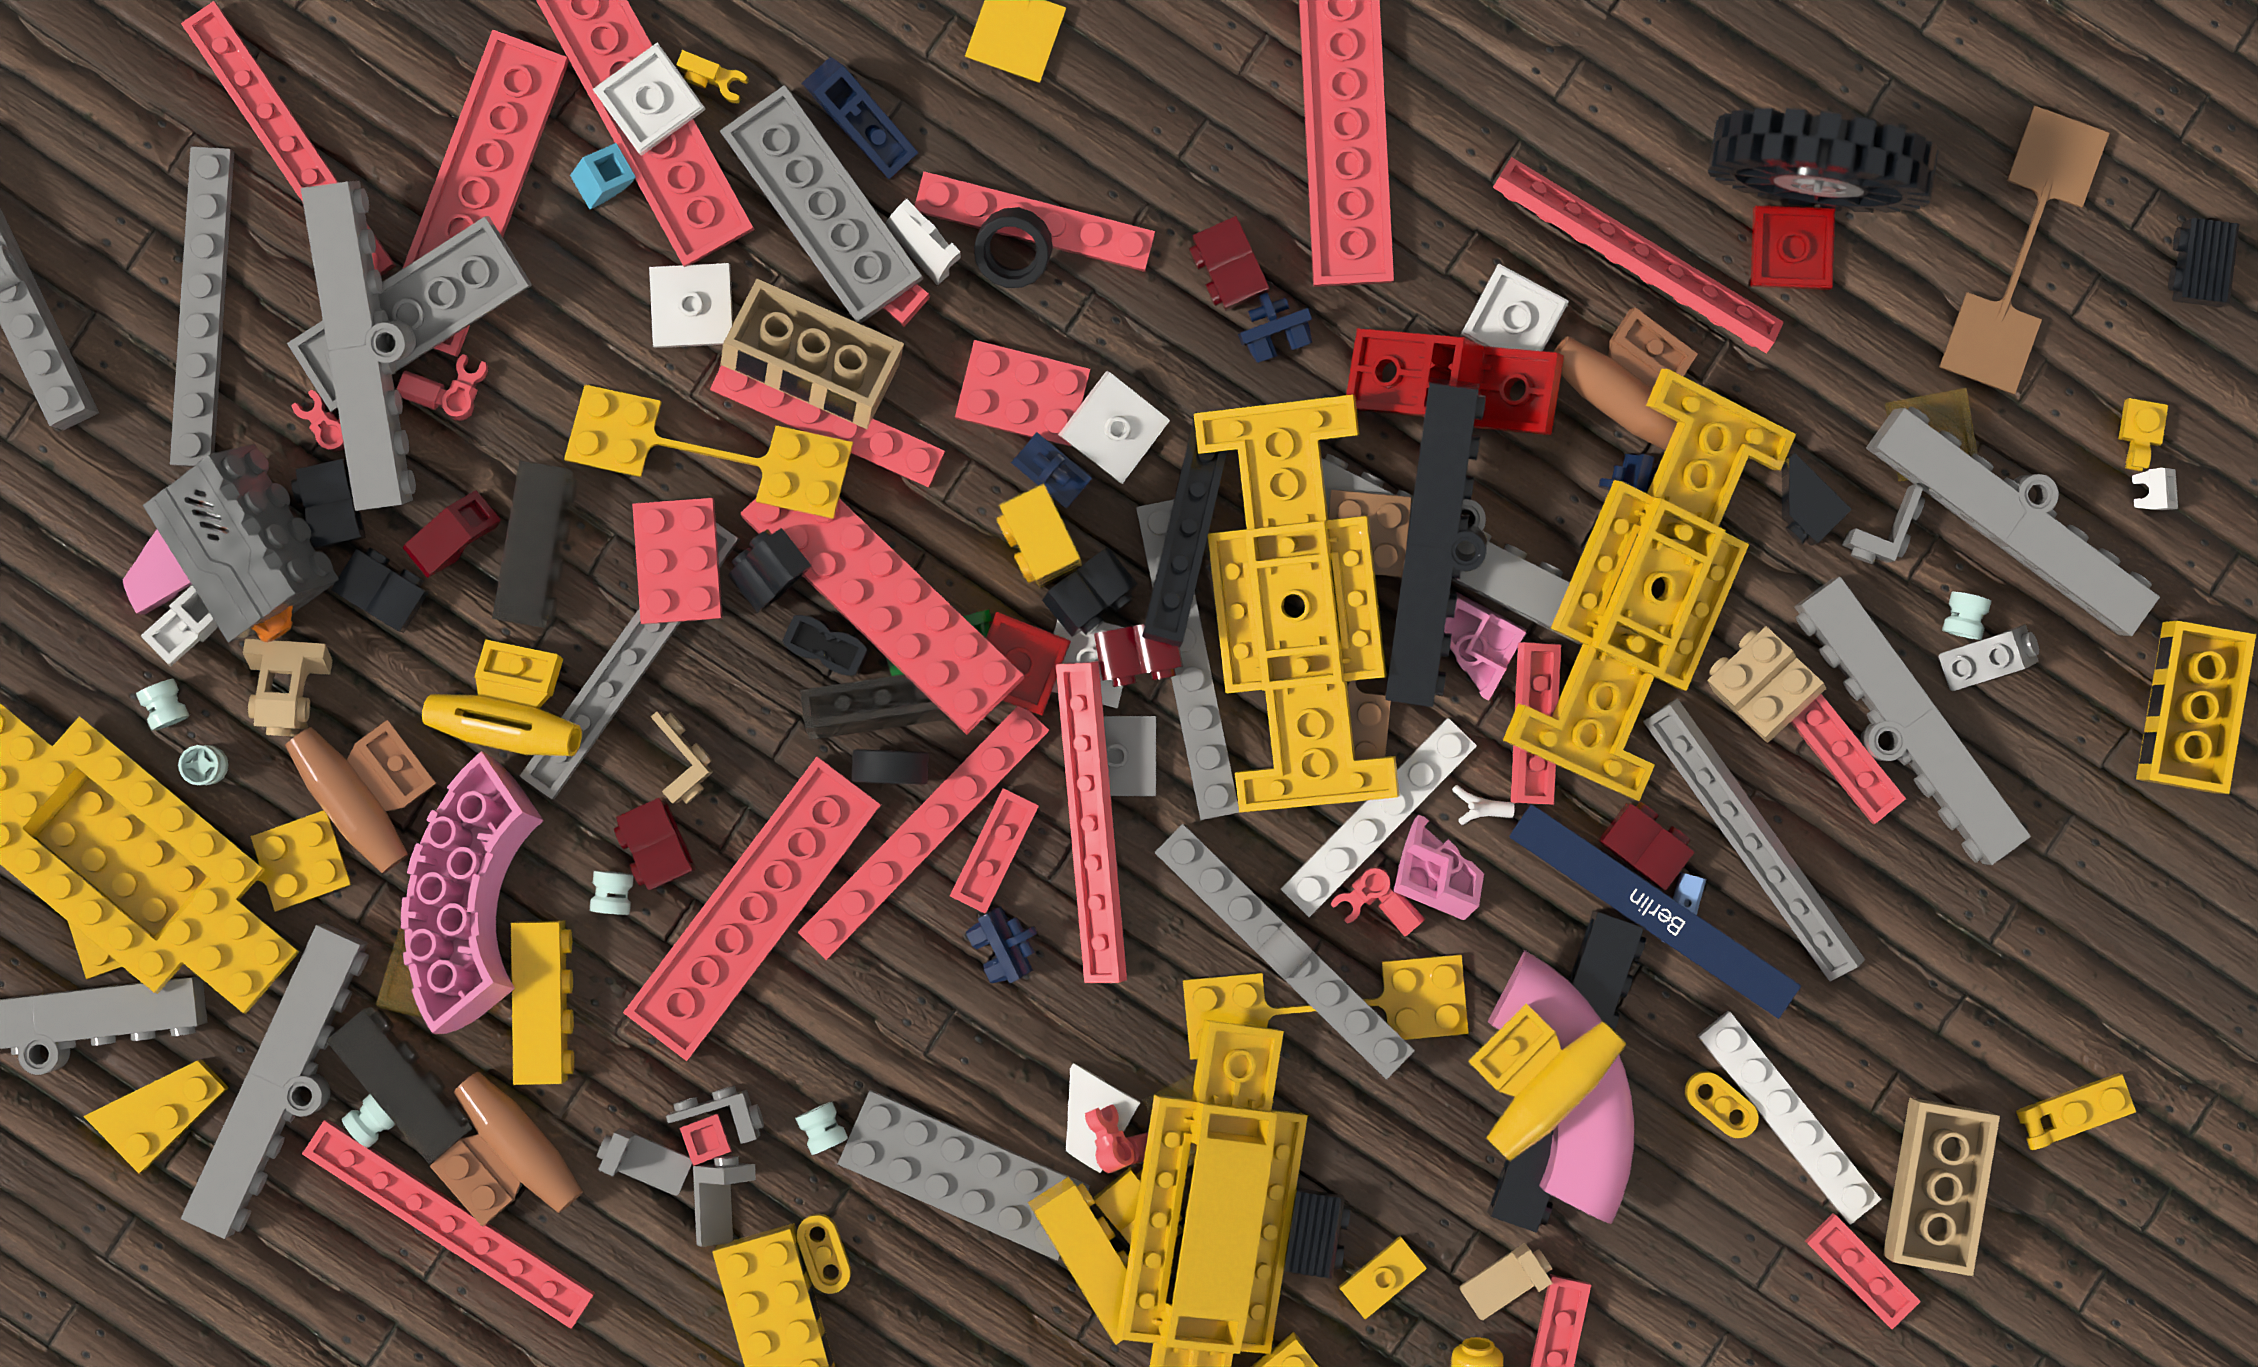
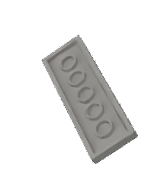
M785 85L720 130L725 140L857 323L861 324L923 280L920 272Z
M489 216L478 220L382 282V293L379 294L381 310L386 311L389 321L399 320L408 324L416 337V345L411 355L403 360L395 361V372L532 286ZM322 320L287 344L326 406L332 412L337 410L338 407ZM388 333L386 344L393 350L395 339Z
M871 1089L838 1161V1165L1057 1261L1060 1255L1028 1202L1067 1177L1076 1186L1083 1183L1087 1190L1090 1188V1185Z

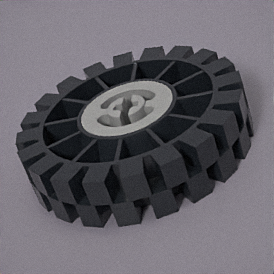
M1755 108V112L1742 109L1732 111V114L1724 113L1719 116V119H1716L1708 174L1710 177H1716L1715 180L1723 185H1733L1732 189L1744 193H1758L1757 197L1774 201L1786 198L1789 199L1788 203L1809 206L1811 203L1819 204L1821 208H1834L1838 211H1841L1842 207H1847L1854 212L1873 213L1874 209L1884 213L1900 212L1901 209L1912 211L1920 209V206L1926 207L1930 204L1939 150L1933 141H1926V137L1916 132L1905 133V128L1891 124L1875 126L1876 120L1856 116L1850 120L1841 119L1842 114L1824 111L1820 112V116L1811 115L1806 109L1786 108L1785 113L1774 108Z

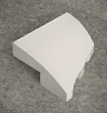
M907 199L896 208L885 223L897 242L937 286L949 276V268L961 258L957 247L953 243L949 245L937 228Z
M1073 1062L1070 1068L1066 1151L1079 1161L1101 1173L1102 1169L1099 1167L1095 1156L1097 1149L1095 1140L1097 1137L1087 1125L1085 1113L1095 1108L1102 1109L1113 1104L1119 1116L1118 1129L1124 1132L1140 1101Z

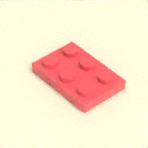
M974 340L955 419L1031 438L1037 432L1048 442L1071 447L1072 445L1058 434L1083 402L1090 369Z
M714 498L632 504L641 624L723 619Z

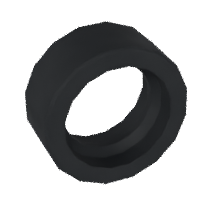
M1020 207L1004 208L991 214L982 224L974 244L975 262L981 273L993 284L1005 288H1023L1034 283L1045 271L1053 250L1052 236L1045 222L1034 212ZM1014 226L1025 230L1033 237L1037 253L1029 266L1023 269H1012L1003 266L994 259L990 249V242L997 230L1003 227Z
M854 749L852 781L927 784L929 753Z

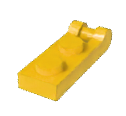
M2117 1073L2017 1110L2016 1113L2020 1124L2025 1123L2029 1134L2026 1137L2029 1149L2036 1150L2046 1147L2055 1141L2136 1113L2123 1074ZM2048 1114L2053 1127L2044 1130L2040 1118Z

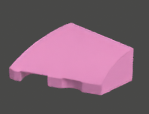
M156 529L123 579L126 594L136 614L143 615L179 596L178 592L192 585L158 529Z
M1456 592L1455 594L1458 595L1454 618L1446 617L1444 632L1452 633L1450 649L1456 656V661L1471 677L1480 690L1481 696L1489 701L1527 629Z
M1418 815L1412 823L1404 846L1394 892L1465 920L1479 907L1484 873L1472 861L1464 859L1460 855L1458 848L1449 839L1443 844L1424 827L1429 820L1424 816Z

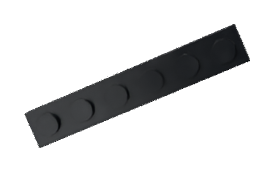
M1194 417L1141 636L1142 638L1181 647L1184 640L1228 451L1198 454Z

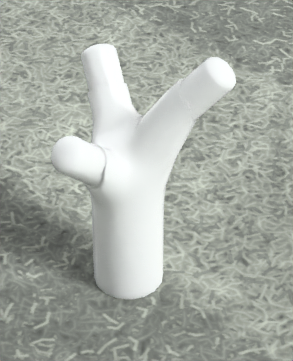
M1458 785L1453 787V792L1469 804V812L1458 819L1461 825L1484 816L1513 818L1514 803L1483 799L1466 792Z

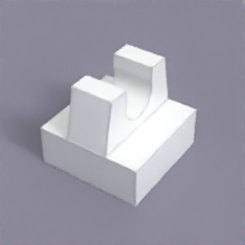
M2149 469V471L2132 475L2133 484H2146L2149 487V494L2145 498L2134 499L2135 508L2153 510L2178 509L2175 469Z

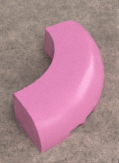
M482 751L448 785L449 791L437 810H431L426 820L430 823L422 837L421 843H416L410 858L407 873L411 875L408 883L407 897L402 898L401 929L405 930L406 952L403 953L404 964L409 966L414 986L411 991L419 1011L433 1034H447L465 1027L485 1014L515 989L506 973L498 948L496 934L497 903L503 879L514 855L530 833L544 820L513 776L498 761Z
M1525 950L1488 1020V1023L1500 1030L1527 1003L1556 1032L1561 1050L1602 1022L1590 1003L1566 978L1547 963ZM1618 1055L1599 1084L1553 1129L1550 1157L1539 1185L1545 1192L1609 1224L1613 1223L1623 1200L1630 1176L1634 1150L1632 1096L1620 1055Z

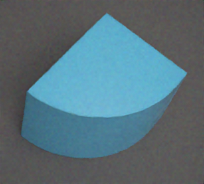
M617 143L583 157L570 175L589 209L595 208L627 188L636 178Z

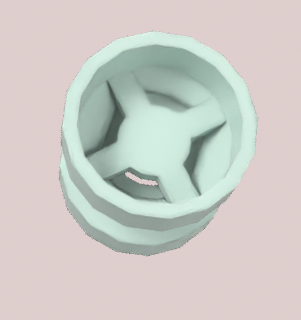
M1951 592L1949 605L1952 608V614L1944 620L1942 631L1960 637L1982 640L1985 628L1981 620L1985 614L1989 613L1991 600L1972 594Z
M174 679L156 683L136 693L140 705L146 707L150 713L147 721L151 731L169 727L190 716L185 704L178 702L177 693L179 689Z
M196 745L189 747L182 753L179 758L178 767L181 776L190 784L211 785L218 783L225 777L228 771V760L224 752L216 746Z
M594 871L593 884L596 886V892L590 901V911L629 915L631 902L627 897L628 890L633 887V874ZM608 893L615 894V896H609Z
M372 1092L363 1100V1106L360 1108V1111L351 1110L342 1118V1122L358 1143L369 1148L378 1140V1131L391 1129L399 1122V1117L382 1096Z
M832 1101L795 1118L799 1128L807 1133L809 1138L807 1146L811 1155L829 1149L848 1139L844 1127L837 1124L835 1119L837 1112Z

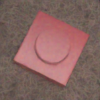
M916 284L882 309L905 327L929 300L930 295Z
M719 1114L680 1128L693 1166L711 1161L715 1157L732 1153Z

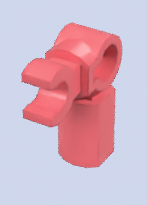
M462 354L456 363L458 378L457 380H452L448 390H444V384L409 371L403 372L397 390L403 399L436 410L439 406L453 420H466L474 411V399L478 391L475 386L487 376L488 365L486 362L481 361L479 369L475 373H468L465 368L469 358L467 355Z
M310 390L308 394L314 400L313 409L305 412L298 403H294L292 405L294 413L298 417L311 422L309 428L316 436V440L321 447L334 452L343 450L344 443L340 419H337L332 412L326 413L325 402L319 393Z
M1377 866L1365 870L1362 876L1352 884L1354 889L1350 893H1340L1331 902L1333 908L1342 901H1348L1352 904L1353 911L1344 919L1348 924L1358 918L1361 906L1364 903L1371 905L1376 899H1379L1382 903L1378 907L1404 937L1425 920L1406 896L1394 892L1390 887L1391 881L1388 872Z
M1113 1104L1102 1109L1095 1108L1085 1113L1087 1125L1097 1137L1095 1140L1097 1147L1095 1156L1099 1167L1103 1171L1113 1173L1128 1165L1144 1162L1148 1132L1125 1138L1123 1130L1119 1131L1118 1129L1119 1116Z

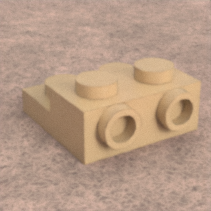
M1765 626L1760 632L1757 630L1748 632L1739 643L1741 649L1730 660L1727 657L1720 658L1710 670L1711 677L1707 681L1712 691L1768 743L1825 691L1826 687L1824 682L1796 658L1794 651Z

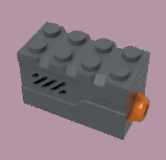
M255 444L207 455L193 468L143 505L228 643L257 634L263 642H270L279 638L291 629L292 614L339 580L332 569L330 559L322 552H315L309 541L312 535L308 524L301 518H294L288 509L291 501L287 490L278 483L273 484L268 477V460Z

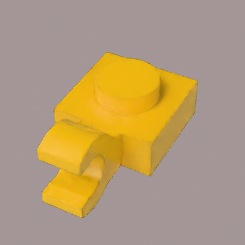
M682 50L676 64L679 70L685 74V81L701 88H706L707 83L719 86L724 98L731 103H740L741 100L739 95L729 91L731 82L740 81L747 84L749 81L748 77L741 71L727 70L719 64Z
M2132 398L2124 400L2118 439L2130 441L2125 469L2143 471V468H2149L2151 460L2150 445L2159 446L2163 442L2168 405Z

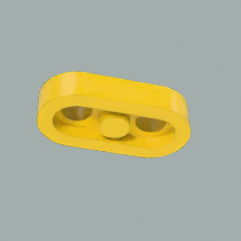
M1701 1071L1692 1075L1687 1081L1685 1096L1688 1103L1722 1132L1732 1138H1744L1754 1132L1758 1125V1112L1755 1106L1721 1077L1709 1071ZM1703 1084L1711 1086L1712 1091L1707 1098H1700L1698 1094V1089ZM1738 1109L1742 1112V1119L1739 1123L1732 1124L1729 1120V1115L1733 1110Z
M816 1213L807 1216L797 1229V1242L811 1282L816 1289L823 1293H837L847 1285L851 1277V1266L835 1222L825 1214ZM813 1227L823 1228L825 1238L815 1240L811 1236V1229ZM835 1265L839 1271L838 1276L835 1278L827 1277L824 1273L825 1266Z

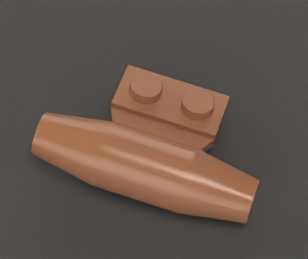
M1636 307L1628 311L1609 340L1608 356L1569 336L1565 337L1553 351L1564 355L1561 376L1584 399L1630 433L1666 450L1677 421L1647 407L1646 404L1661 369H1670L1684 376L1698 353Z
M388 720L356 742L347 760L312 727L303 730L285 745L309 792L344 838L375 868L384 874L408 856L387 811L406 808L436 786L437 783Z
M479 1071L472 1074L455 1089V1096L478 1134L458 1140L434 1161L430 1167L482 1227L487 1225L515 1200L521 1183L557 1213L566 1209L583 1193L556 1147L512 1098Z

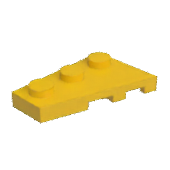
M201 1059L83 1117L138 1173H142L229 1087Z

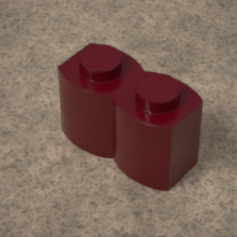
M1237 216L1192 235L1195 245L1190 247L1189 251L1197 269L1205 267L1211 282L1206 283L1205 286L1214 306L1222 304L1226 312L1259 297L1262 293L1269 292V286Z
M1144 624L1094 633L1102 681L1112 680L1113 687L1135 684V675L1151 673L1152 680L1176 676L1175 668L1183 667L1180 647L1142 638Z
M664 797L654 799L616 817L619 826L614 828V832L620 846L623 849L629 848L635 862L630 864V868L639 886L645 884L648 890H654L697 870Z
M1639 802L1636 807L1631 803H1626L1598 841L1657 887L1666 891L1695 853L1687 846L1691 840L1673 826L1668 831L1655 822L1659 815L1644 803Z

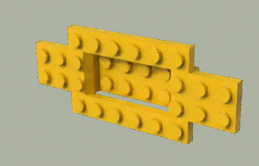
M0 703V865L153 993L158 994L182 965L185 964L237 1009L247 1014L299 953L296 948L239 901L265 869L82 717L79 716L52 746Z
M1204 1020L1192 1100L1154 1095L1116 1336L1121 1340L1153 1343L1150 1367H1231L1233 1353L1240 1354V1351L1271 1354L1308 1115L1303 1113L1272 1110L1284 1031ZM1192 1142L1197 1144L1173 1302L1169 1304L1166 1303Z

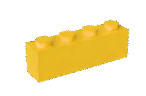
M566 920L517 921L511 923L512 984L515 988L512 991L513 1085L562 1084L568 1080V1074H573L574 1052L573 1050H567V1034H572L574 1028L573 1010H567V994H571L573 991V973L571 969H566V953L572 952L573 939L571 929H566Z
M1067 1177L1029 1201L1028 1204L1107 1334L1117 1345L1123 1341L1116 1336L1129 1257L1124 1250L1116 1253L1110 1243V1240L1116 1236L1103 1216L1096 1220L1089 1208L1095 1202L1085 1185L1081 1183L1076 1186Z

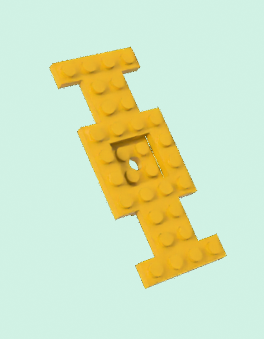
M1661 369L1646 404L1647 407L1677 421L1648 493L1646 494L1622 481H1613L1550 628L1583 644L1553 715L1550 717L1518 703L1503 738V741L1636 801H1640L1655 764L1623 749L1652 681L1656 678L1675 688L1687 691L1749 546L1748 543L1725 533L1726 530L1719 527L1746 461L1750 458L1772 470L1781 471L1796 436L1795 433L1670 369ZM1661 577L1665 583V590L1659 598L1655 599L1651 591L1652 584L1657 578Z
M1355 395L1194 413L1198 454L1238 449L1247 529L1208 534L1225 692L1265 691L1274 768L1235 772L1239 813L1399 797L1395 756L1355 759L1347 681L1386 676L1369 516L1328 519L1320 439L1359 435ZM1333 576H1334V584H1335V593H1334V585H1333ZM1290 594L1299 595L1305 602V610L1300 617H1291L1284 610V601Z

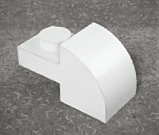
M192 585L169 605L171 609L141 635L142 639L170 667L199 641H205L218 627Z

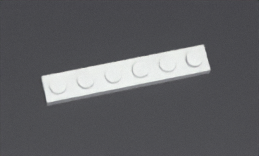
M1447 718L1397 769L1400 796L1397 798L1366 800L1280 889L1310 917L1477 745Z
M1725 1012L1697 1035L1848 1224L1851 1225L1881 1201V1198L1731 1012Z

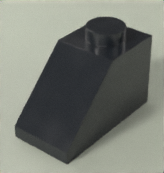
M1793 453L1786 457L1782 466V518L1789 524L1786 527L1787 532L1798 543L1803 545L1807 542L1812 546L1818 544L1852 509L1796 453Z

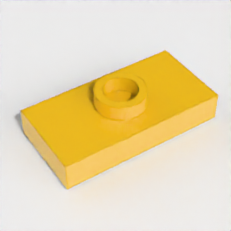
M1399 1236L1342 1283L1339 1289L1362 1317L1367 1319L1427 1268L1404 1239Z

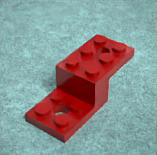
M1357 328L1346 395H1355L1356 409L1360 411L1425 417L1431 377L1480 384L1478 395L1486 396L1483 420L1475 419L1473 428L1552 435L1564 355L1556 352L1486 347L1464 337ZM1394 362L1397 367L1396 375L1391 381L1384 382L1382 377L1383 369L1388 363ZM1523 380L1526 386L1525 394L1521 399L1513 401L1510 396L1511 387L1515 382Z

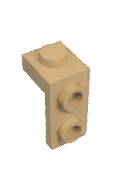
M657 711L651 718L692 764L690 768L662 792L672 804L678 803L681 800L688 804L704 790L700 783L713 773L712 769L708 766L712 759L698 743L691 746L681 735L686 731L685 727L671 712L665 716L662 712Z
M1523 1243L1460 1286V1290L1478 1318L1484 1320L1535 1286L1540 1292L1551 1285L1552 1281L1546 1273L1551 1271L1552 1267L1540 1249L1532 1253L1526 1243Z

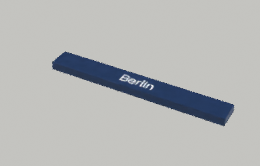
M1531 804L1509 837L1777 1019L1781 1017L1801 988L1800 984Z

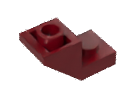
M475 490L447 506L403 546V549L424 575L429 578L456 562L468 544L497 528L501 519L478 491Z

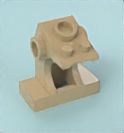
M245 639L243 655L251 670H260L256 694H251L249 698V718L254 719V726L266 727V735L295 737L299 734L300 729L308 728L306 722L310 715V700L303 697L307 676L310 673L328 675L331 673L332 658L326 644L275 640L263 642L259 639ZM276 673L292 674L289 693L271 692Z

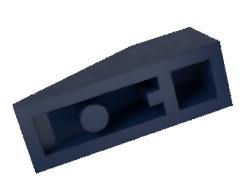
M831 56L802 82V85L888 179L895 175L918 153L845 66Z

